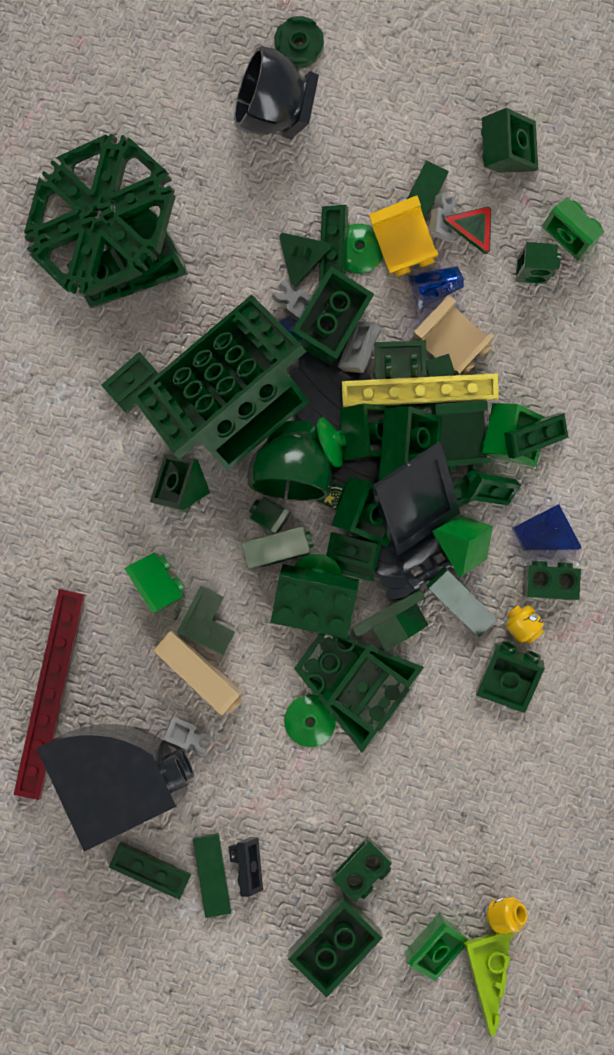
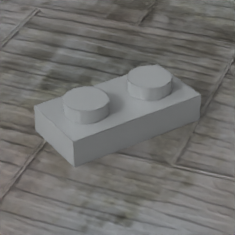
M376 322L357 323L348 339L338 365L343 372L364 373L381 328Z

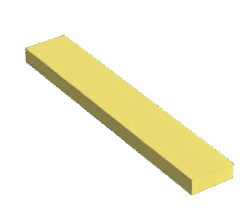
M498 373L342 381L343 407L362 403L400 405L499 400Z

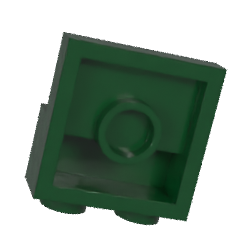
M503 641L501 645L494 643L485 664V671L477 687L476 696L525 713L545 670L544 660H541V656L533 651L528 650L526 653L516 651V647L509 642Z

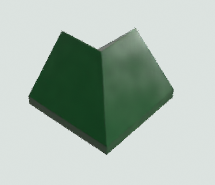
M165 454L150 502L188 514L192 504L210 493L199 461L186 457L178 459L175 455Z

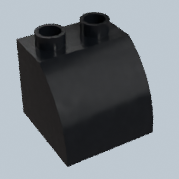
M98 724L78 728L36 748L84 852L177 807L188 790V780L194 777L192 766L182 748L171 753L168 745L162 743V739L142 729L126 725Z

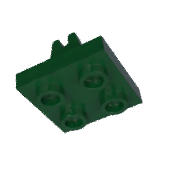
M426 340L375 342V380L427 377Z

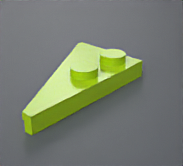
M492 932L463 942L487 1033L491 1037L496 1035V1029L499 1026L500 1015L498 1011L500 999L504 997L507 979L506 969L510 961L508 951L510 939L514 937V933L500 934Z

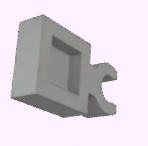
M442 192L435 196L437 208L431 210L429 234L449 242L454 240L455 231L446 225L443 220L446 216L454 215L451 212L455 207L456 200L455 197H450L445 201L446 193Z
M282 281L278 287L284 291V295H280L275 291L271 297L277 303H285L287 306L283 311L294 320H297L310 296L301 289L293 293L291 286L287 282Z
M173 716L162 743L176 749L182 748L184 752L190 746L196 754L204 755L207 750L200 747L199 741L202 740L209 743L212 737L206 733L195 734L197 726Z

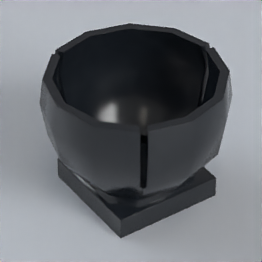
M260 46L255 50L248 63L237 96L238 100L250 104V106L236 101L234 113L235 127L246 133L268 135L283 130L282 137L292 140L310 122L319 74L309 71L305 76H301L289 57L276 49Z

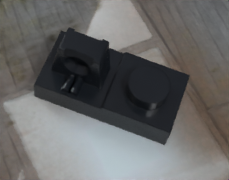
M249 837L237 842V844L230 845V862L239 864L238 885L240 887V896L250 897L262 891L263 881L259 838Z

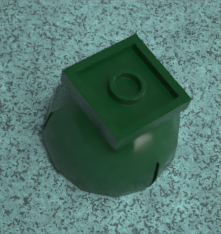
M286 421L268 436L266 442L252 455L247 471L249 487L266 496L284 499L286 482L290 481L287 500L313 501L328 497L332 487V466L322 449L317 427L310 421Z

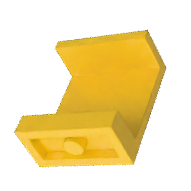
M417 195L369 214L390 275L396 274V277H401L410 273V268L420 265V268H424L435 263L434 258H437L439 254L435 250Z

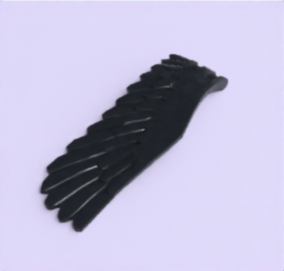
M346 344L338 358L330 365L306 351L299 358L300 368H291L290 377L309 401L295 413L301 421H310L317 427L318 419L324 417L334 426L336 431L341 430L340 408H344L342 381L371 380L366 369L364 373L343 372L338 367ZM343 457L341 467L337 468L331 464L332 476L335 478L332 480V484L347 485L349 477L369 481L373 484L379 481L381 459L354 461L344 460ZM432 532L400 555L395 553L392 543L389 542L388 547L381 545L377 568L374 571L381 575L379 583L389 589L386 592V597L390 600H399L421 589L420 586L422 584L430 582L444 568L447 570L455 569ZM442 554L445 560L437 564L434 557ZM420 567L422 573L414 577L411 571Z

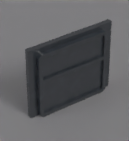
M439 442L373 485V494L389 541L393 544L397 555H400L431 534L432 531L461 514L443 447Z

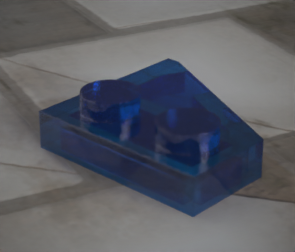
M458 266L408 275L409 286L418 308H423L464 287V278Z
M559 504L512 527L523 550H579L582 548Z

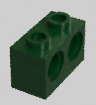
M526 242L517 257L515 282L546 284L554 276L556 269L560 268L561 254L557 253L558 244Z
M532 561L531 566H524L522 597L580 600L581 569L573 568V563H557V567H547V562ZM537 572L541 573L544 577V583L540 587L536 586L533 582V576ZM562 574L567 575L570 579V584L567 588H562L559 584V578Z
M367 836L332 873V880L356 903L360 897L365 899L373 890L372 885L378 878L382 880L391 871L390 865L392 864L391 858ZM371 855L380 858L378 865L370 867L365 863L366 859ZM352 875H358L362 878V881L359 885L352 886L347 882L348 878Z

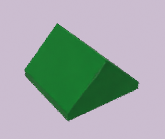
M460 515L432 531L459 577L487 560L493 526Z
M438 913L405 951L407 962L415 970L436 981L465 948L463 942L469 941V939L441 913Z

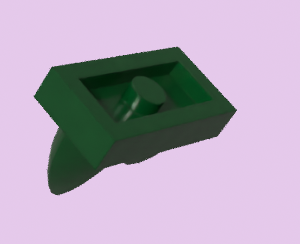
M468 469L467 478L470 486L465 494L470 500L509 506L521 484L516 479L482 474L476 470Z

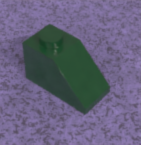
M263 497L261 501L257 499L249 510V513L252 514L250 520L272 534L279 533L290 517L289 510L266 497Z
M416 603L372 628V631L383 650L388 651L409 639L429 624Z

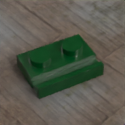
M138 352L102 383L101 386L122 410L128 414L137 406L131 396L153 379L158 372Z
M331 532L326 556L338 564L342 574L374 581L373 575L374 570L377 568L381 544Z

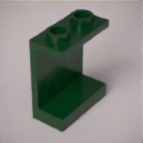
M487 400L432 404V414L442 417L440 444H442L449 471L458 470L459 465H468V469L484 468L483 463H491V458L482 453L485 439L484 411H488Z

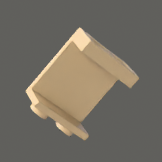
M448 295L414 331L412 338L415 341L426 340V351L434 358L449 354L454 373L456 375L461 373L467 375L476 365L473 360L478 355L483 357L493 347L490 342L494 335L492 333L488 336L483 334L454 307L457 301Z

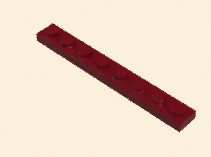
M63 589L58 590L13 795L36 800L42 798L47 771L36 748L55 738L86 594Z

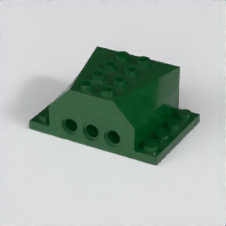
M251 294L131 397L178 459H181L201 442L228 471L309 402L285 370L297 361L306 350Z

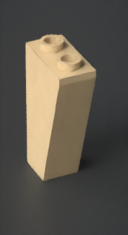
M174 630L170 631L153 650L219 714L223 715L226 711L231 714L241 703L242 699L239 696L243 691Z

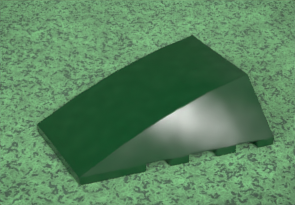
M151 207L123 220L143 239H150L154 235L159 216ZM166 231L161 254L152 249V252L157 255V260L155 261L151 257L145 259L144 264L149 268L147 271L137 266L143 275L95 295L84 296L90 308L104 305L187 275L188 271L184 258L168 231ZM107 240L97 272L99 279H104L118 273L127 266V259ZM71 261L66 265L68 269L70 268Z
M319 633L294 669L355 743L360 752L363 753L382 731L408 695L424 667L349 636L346 639Z

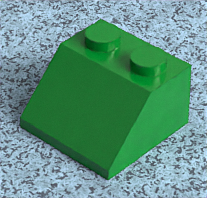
M568 197L551 210L541 226L577 261L605 232L596 219L590 218L583 212V208L578 202L572 201Z
M493 403L482 453L499 460L537 467L540 449L515 459L508 458L504 433L545 417L519 404Z
M156 552L124 568L152 613H160L184 598L185 595L182 591L186 589L178 576L173 578L168 569L172 568L165 555L159 556Z

